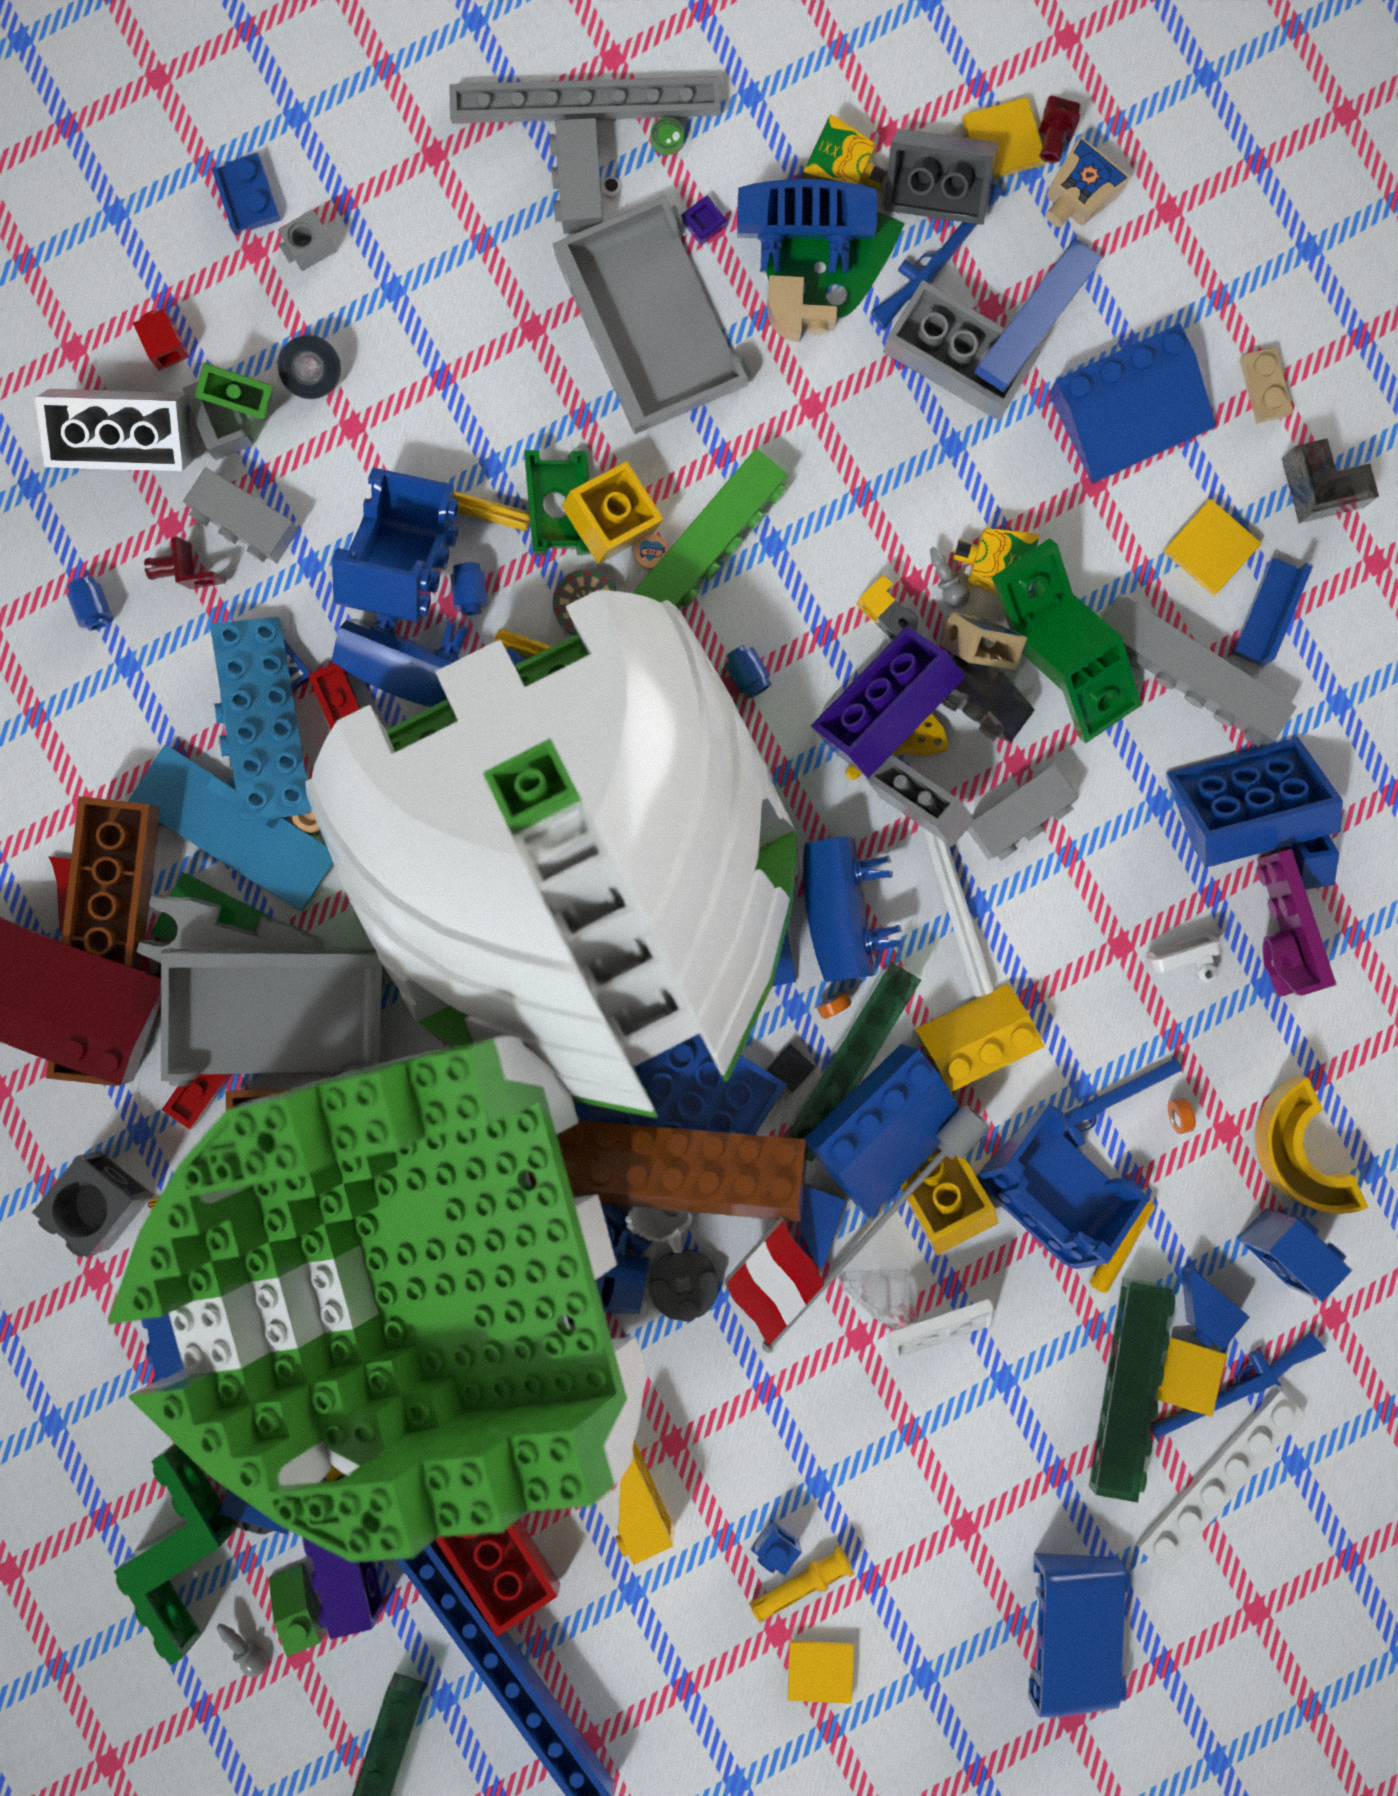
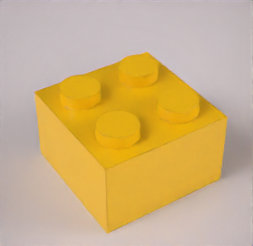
M628 461L571 490L561 505L597 564L636 544L637 541L648 534H653L664 520Z

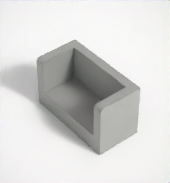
M198 382L182 388L183 392H187V402L205 447L215 461L253 446L240 412L195 398Z

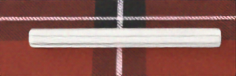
M922 827L973 994L976 997L991 994L993 987L949 845Z

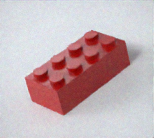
M517 1519L503 1532L439 1536L435 1539L497 1637L558 1597L561 1583L520 1519Z

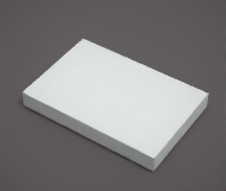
M987 1299L887 1333L891 1356L897 1358L991 1326L994 1310L990 1300Z

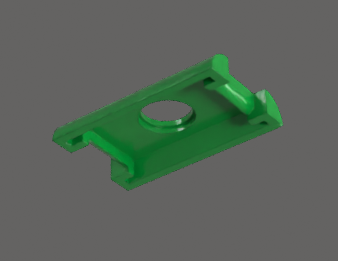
M524 450L533 554L544 556L548 552V548H576L577 555L591 554L568 516L565 515L562 518L551 517L546 513L543 506V501L547 494L559 493L566 498L571 490L589 481L587 451H571L568 455V460H540L539 450Z

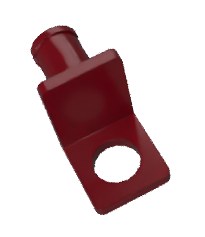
M1055 96L1048 97L1038 132L1046 135L1039 155L1041 160L1047 163L1060 162L1065 140L1071 142L1080 120L1079 110L1081 105L1079 103Z
M177 536L171 538L172 555L146 558L144 561L145 566L151 565L152 567L144 568L146 576L150 580L175 576L176 583L189 589L226 583L225 577L212 571L194 574L191 544Z

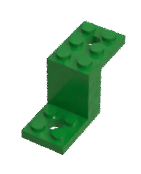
M1051 538L1047 539L992 577L1010 630L1027 637L1022 654L1063 691L1077 735L1085 744L1142 706L1122 635L1073 594L1057 543ZM1035 582V587L1028 591L1030 585Z
M175 1443L156 1456L151 1463L154 1466L153 1474L160 1485L166 1486L173 1497L171 1502L174 1510L180 1517H185V1520L136 1550L114 1571L117 1576L116 1583L119 1590L124 1595L129 1596L135 1606L137 1620L142 1626H147L154 1638L153 1643L156 1652L160 1657L166 1658L170 1666L187 1654L202 1633L169 1579L218 1549L237 1529V1526L229 1517L219 1514L223 1503L204 1471Z

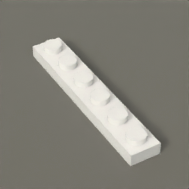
M1275 1389L1140 1539L1136 1546L1166 1573L1307 1415L1280 1390Z

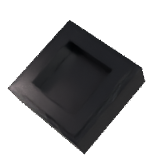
M789 1043L767 1070L787 1084L786 1087L793 1093L816 1067Z

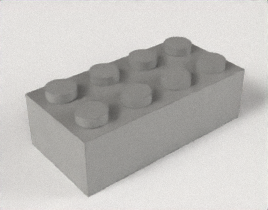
M922 280L889 333L883 352L1000 421L1035 364L1041 350L1039 348L1035 349L1005 391L1002 392L974 372L1005 331V328Z
M48 389L35 397L45 467L183 471L193 462L187 392Z

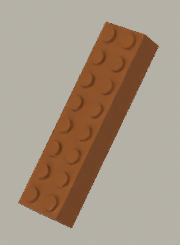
M78 796L62 934L63 943L142 970L143 955L137 953L139 942L145 940L160 806ZM48 1061L47 1079L119 1086Z
M578 1120L579 1123L556 1134L573 1198L598 1194L600 1204L778 1220L782 1216L785 1221L801 1222L808 1158L805 1139ZM528 1170L531 1185L536 1187V1177Z

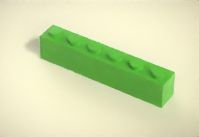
M755 448L631 594L649 597L660 603L668 600L678 610L682 605L688 607L698 596L700 591L697 588L704 579L711 581L722 567L719 564L721 559L727 553L732 556L744 541L741 536L749 527L754 530L761 523L766 515L763 510L771 501L776 504L784 496L788 489L785 486L788 474L760 450Z

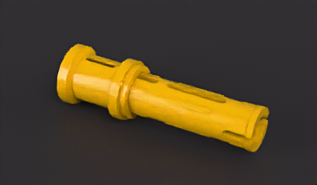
M840 1545L836 1546L832 1554L818 1562L810 1561L806 1566L807 1570L755 1600L750 1601L749 1605L753 1608L752 1612L757 1621L762 1623L767 1618L816 1590L819 1592L827 1591L830 1584L845 1575L849 1577L855 1575L853 1567Z

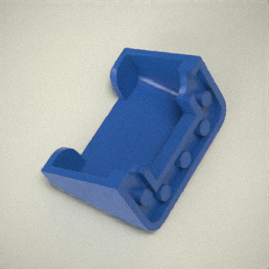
M1050 1103L1041 1106L983 1166L977 1175V1179L983 1189L1063 1264L1074 1269L1108 1264L1150 1199L1141 1191L1139 1184L1128 1177L1109 1179L1063 1136L1068 1129L1065 1114Z
M1034 1553L1033 1571L1034 1573L1041 1574L1038 1576L1039 1587H1036L1039 1605L1036 1667L1032 1669L1035 1679H1029L1028 1697L1037 1716L1057 1718L1118 1709L1121 1701H1126L1127 1697L1126 1680L1122 1678L1125 1592H1130L1131 1588L1130 1571L1124 1569L1123 1563L1118 1557Z

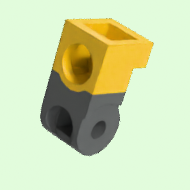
M883 574L858 599L856 605L890 639L894 640L906 626L916 631L919 622L914 611L902 607L888 593L893 583Z

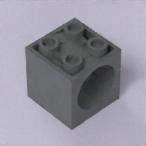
M97 1151L77 1156L31 1213L39 1218L38 1224L45 1231L51 1234L57 1233L67 1241L65 1246L73 1254L88 1258L110 1249L154 1194L104 1153ZM94 1185L103 1193L106 1199L107 1216L101 1227L88 1226L82 1221L77 1212L76 1198L82 1186Z

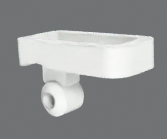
M1206 933L1151 950L1146 953L1149 968L1157 973L1193 963L1196 977L1205 983H1210L1216 979L1218 974L1216 967L1213 966L1212 955L1217 956L1222 953L1219 939L1210 933Z

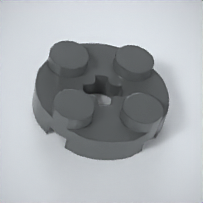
M684 1249L681 1253L671 1251L660 1257L653 1266L649 1277V1294L653 1304L663 1315L674 1320L690 1322L704 1315L713 1306L718 1294V1277L712 1262L702 1253L692 1249ZM687 1275L692 1279L690 1286L693 1289L691 1292L684 1291L680 1294L676 1291L678 1285L674 1281L677 1277L684 1279Z

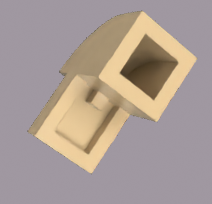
M770 275L767 292V315L770 324L779 335L790 341L799 342L802 329H807L811 334H825L828 330H834L837 306L803 305L804 277Z

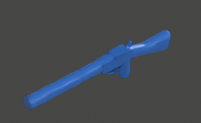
M997 184L992 186L987 212L1000 196H1005L1002 188ZM962 222L935 255L924 254L915 265L906 259L902 262L898 271L911 282L870 311L871 316L883 331L903 305L912 298L922 280L929 284L934 281L941 269L977 224ZM930 257L931 260L922 271L916 267L923 258Z
M1172 1056L1171 1061L1081 1106L1065 1112L1068 1123L1066 1134L1070 1142L1076 1148L1086 1144L1082 1133L1095 1126L1097 1114L1182 1071L1181 1065L1175 1056ZM1094 1116L1093 1124L1080 1131L1077 1124Z
M1309 1332L1270 1366L1261 1349L1250 1352L1248 1356L1252 1365L1238 1373L1237 1382L1230 1385V1388L1218 1393L1214 1411L1254 1392L1259 1393L1274 1384L1281 1386L1277 1379L1293 1365L1325 1352L1326 1349ZM1252 1368L1255 1369V1374L1240 1381V1377L1245 1371ZM1184 1409L1150 1425V1429L1157 1442H1159L1160 1437L1206 1415Z

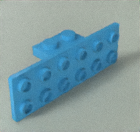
M271 617L212 623L210 631L220 688V703H214L215 718L217 724L223 723L225 735L219 736L220 750L222 756L229 757V764L232 767L240 820L247 822L310 814L311 806L305 786V781H307L280 618Z
M167 745L163 746L129 798V802L160 806L159 822L299 911H303L334 864L325 844L282 817L242 822L239 816L234 779L227 776L225 781Z

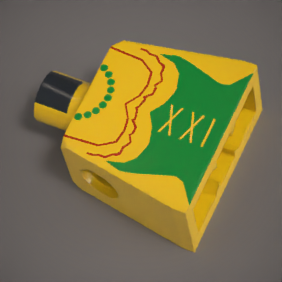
M830 114L805 166L802 179L832 180L859 185L863 183L880 190L888 170L872 164L876 147L872 140Z
M985 528L977 544L958 540L953 560L971 564L967 581L998 596L992 577L1036 548L1040 534Z

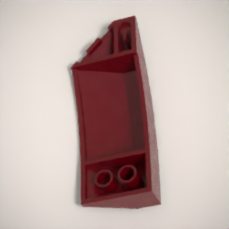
M0 917V1042L119 1086L134 1081L161 1002V977L79 949Z

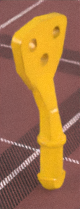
M931 713L891 755L894 757L905 754L930 756L946 752L949 749V743L943 726ZM926 723H932L930 727H925ZM923 737L925 741L919 742V738ZM940 740L941 744L935 745V742ZM851 765L845 770L846 777L851 780L858 779L859 776L863 775Z

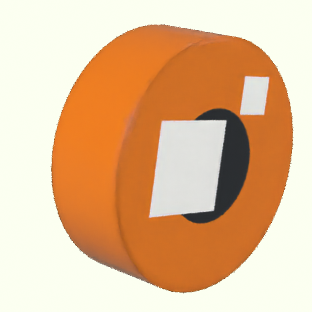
M842 991L823 1000L816 1008L821 1018L827 1019L850 1007L852 1000L847 991Z
M1183 1097L1170 1100L1168 1102V1114L1175 1131L1178 1134L1193 1131L1196 1126V1120L1189 1101Z

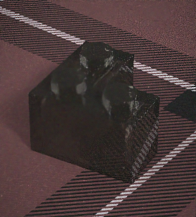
M1328 438L1294 446L1281 458L1299 524L1365 508L1379 497L1371 464L1336 471Z
M954 654L952 659L966 678L944 699L942 704L954 712L957 709H961L966 716L980 724L978 729L986 737L992 740H996L999 737L1011 743L1035 709L1002 671L986 665L968 663Z

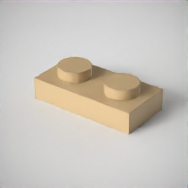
M1274 347L1244 354L1239 360L1256 424L1290 416L1293 413L1277 348Z

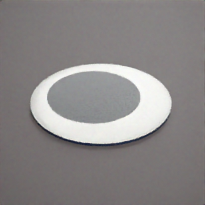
M607 177L601 183V190L606 196H616L621 190V183L615 177Z

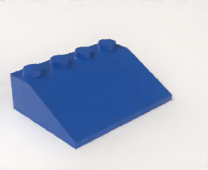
M1181 324L1175 325L1057 379L1049 392L1054 407L1092 484L1216 427L1196 354Z
M1298 737L1166 772L1167 781L1191 844L1205 868L1341 832L1343 800Z
M900 1044L804 1139L806 1140L807 1149L861 1212L869 1218L938 1149L937 1144L940 1140L936 1134L960 1108L940 1074L921 1051Z

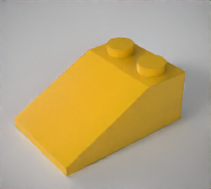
M939 1148L900 1186L902 1192L910 1186L940 1153L941 1150ZM956 1155L952 1160L946 1156L907 1198L911 1210L937 1256L999 1224L993 1204L965 1157L961 1159Z
M634 1440L632 1447L634 1457L625 1474L620 1479L619 1526H617L619 1535L616 1536V1541L624 1557L629 1555L633 1565L672 1548L674 1542L673 1523L639 1447Z

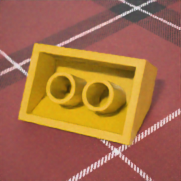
M1008 984L993 990L991 994L979 997L914 1029L931 1065L940 1074L950 1093L1045 1047L1030 1015Z

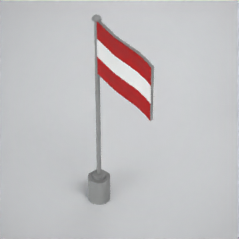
M964 1104L936 1134L940 1140L937 1144L941 1150L940 1153L823 1281L813 1261L791 1237L782 1216L724 1279L726 1288L735 1303L756 1323L765 1340L762 1343V1348L765 1352L772 1353L774 1351L773 1346L946 1156L952 1160L956 1155L963 1159L991 1129V1126L967 1104Z

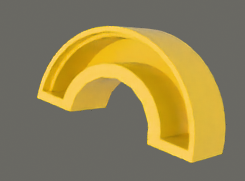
M1293 1076L1286 1080L1267 1098L1256 1123V1153L1264 1174L1281 1194L1302 1206L1332 1214L1354 1213L1369 1208L1354 1175L1343 1172L1323 1174L1315 1169L1306 1157L1303 1145L1305 1129L1312 1117L1321 1112L1323 1108L1308 1077Z

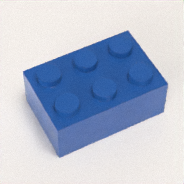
M1265 1208L1237 1238L1288 1287L1322 1303L1352 1272V1269L1343 1262L1347 1258L1346 1255L1332 1243L1326 1244L1317 1237L1320 1231L1304 1217L1299 1219L1292 1213L1288 1215L1281 1209L1276 1212Z

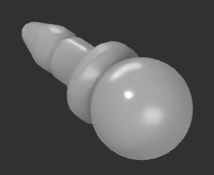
M932 547L930 549L931 562L936 567L938 576L942 579L938 587L943 589V600L952 608H960L969 600V588L964 582L959 581L961 578L959 573L952 575L953 572L948 563L945 562L944 555L935 547Z
M221 1623L217 1625L222 1641L227 1643V1646L234 1652L233 1660L239 1663L241 1671L249 1677L261 1675L268 1666L267 1653L260 1647H254L255 1643L252 1640L244 1641L236 1634L233 1628Z

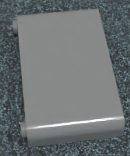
M662 196L553 243L558 265L634 434L748 386V378L751 377V372L745 358L739 359L735 353L732 354L679 237L678 227L683 225L681 215L676 205L670 207L666 196Z
M206 947L163 949L161 953V1081H169L171 1086H188L191 1084V1080L199 1077V1074H345L380 1064L382 963L378 958L376 950L369 948Z

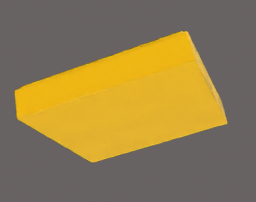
M1028 97L963 114L961 121L966 138L999 142L994 179L1045 165L1046 162L1039 157L1043 146Z
M1210 498L1163 552L1215 596L1262 543Z

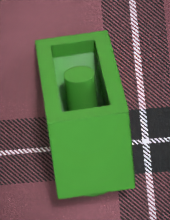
M203 363L195 398L266 420L275 386Z
M301 1563L270 1576L269 1587L273 1621L286 1656L289 1657L321 1643L328 1630L327 1628L323 1629L319 1618L320 1605L304 1564Z

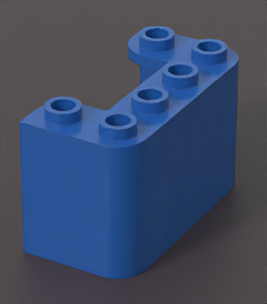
M373 467L368 477V484H371V498H365L363 502L364 516L349 550L336 548L332 557L334 604L419 622L422 616H428L431 605L430 594L431 592H437L440 583L439 571L440 569L445 570L448 564L449 546L454 547L457 541L458 526H453V521L456 520L459 501L454 500L453 484Z

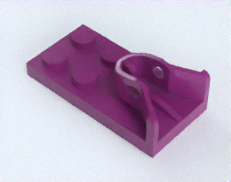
M1292 849L1257 859L1259 866H1257L1258 878L1261 884L1267 887L1270 899H1268L1269 911L1272 917L1278 920L1281 932L1265 936L1262 945L1264 967L1275 990L1274 993L1277 996H1285L1292 993L1301 996L1337 985Z

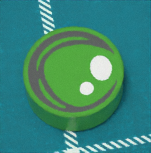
M663 117L653 124L650 132L653 148L663 155L677 153L684 144V129L681 123L672 117Z

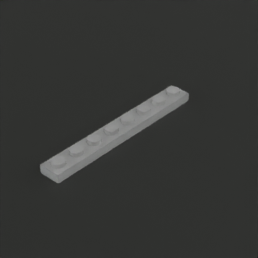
M720 76L449 84L450 118L452 124L556 121L586 118L624 119L721 116Z

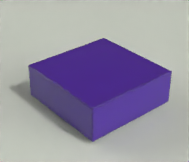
M708 195L681 214L683 224L701 246L728 226V220Z

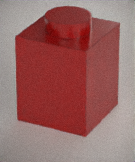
M165 309L149 311L140 320L133 322L149 360L158 371L190 357L174 321Z

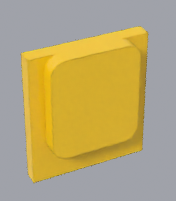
M1171 1337L1156 1400L1213 1417L1228 1354Z
M790 1640L788 1701L852 1704L854 1644Z

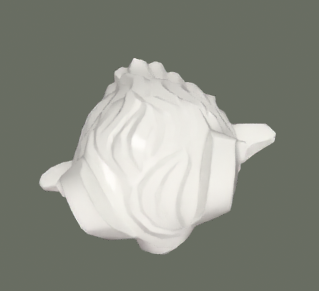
M632 1207L629 1211V1216L626 1217V1228L631 1230L632 1234H638V1236L652 1240L654 1243L668 1242L675 1253H681L682 1235L692 1225L693 1220L691 1212Z

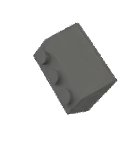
M898 129L891 141L884 211L984 225L995 177L999 142Z

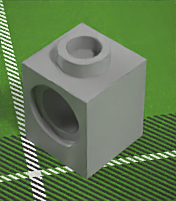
M313 209L278 229L284 241L279 244L280 249L289 264L296 261L301 271L337 252L330 236ZM311 238L308 245L303 247L297 246L302 239Z

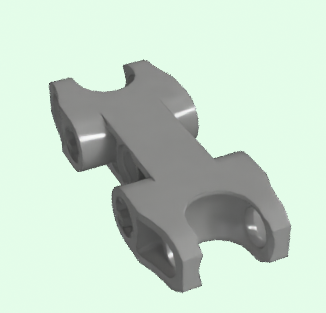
M154 894L151 897L149 906L155 910L165 912L174 918L178 926L177 936L173 941L167 943L141 940L137 953L161 963L162 950L167 948H322L324 939L310 934L294 924L267 917H260L256 932L218 922L222 908L218 904L193 897H171Z

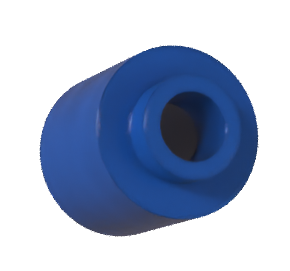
M468 562L454 565L453 574L450 575L454 609L460 610L464 616L481 614L482 608L488 606L485 574L481 571L480 564Z
M91 576L71 581L67 585L69 590L67 597L78 626L87 627L89 631L107 626V621L112 617V613L101 585L96 583L94 577Z
M742 645L727 654L729 661L724 666L739 691L745 693L748 699L759 695L772 685L769 680L770 674L753 647L746 649Z

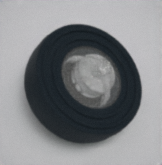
M303 335L290 340L283 347L278 359V372L282 383L291 393L304 399H317L329 394L336 387L340 379L341 363L336 350L326 340L314 335Z

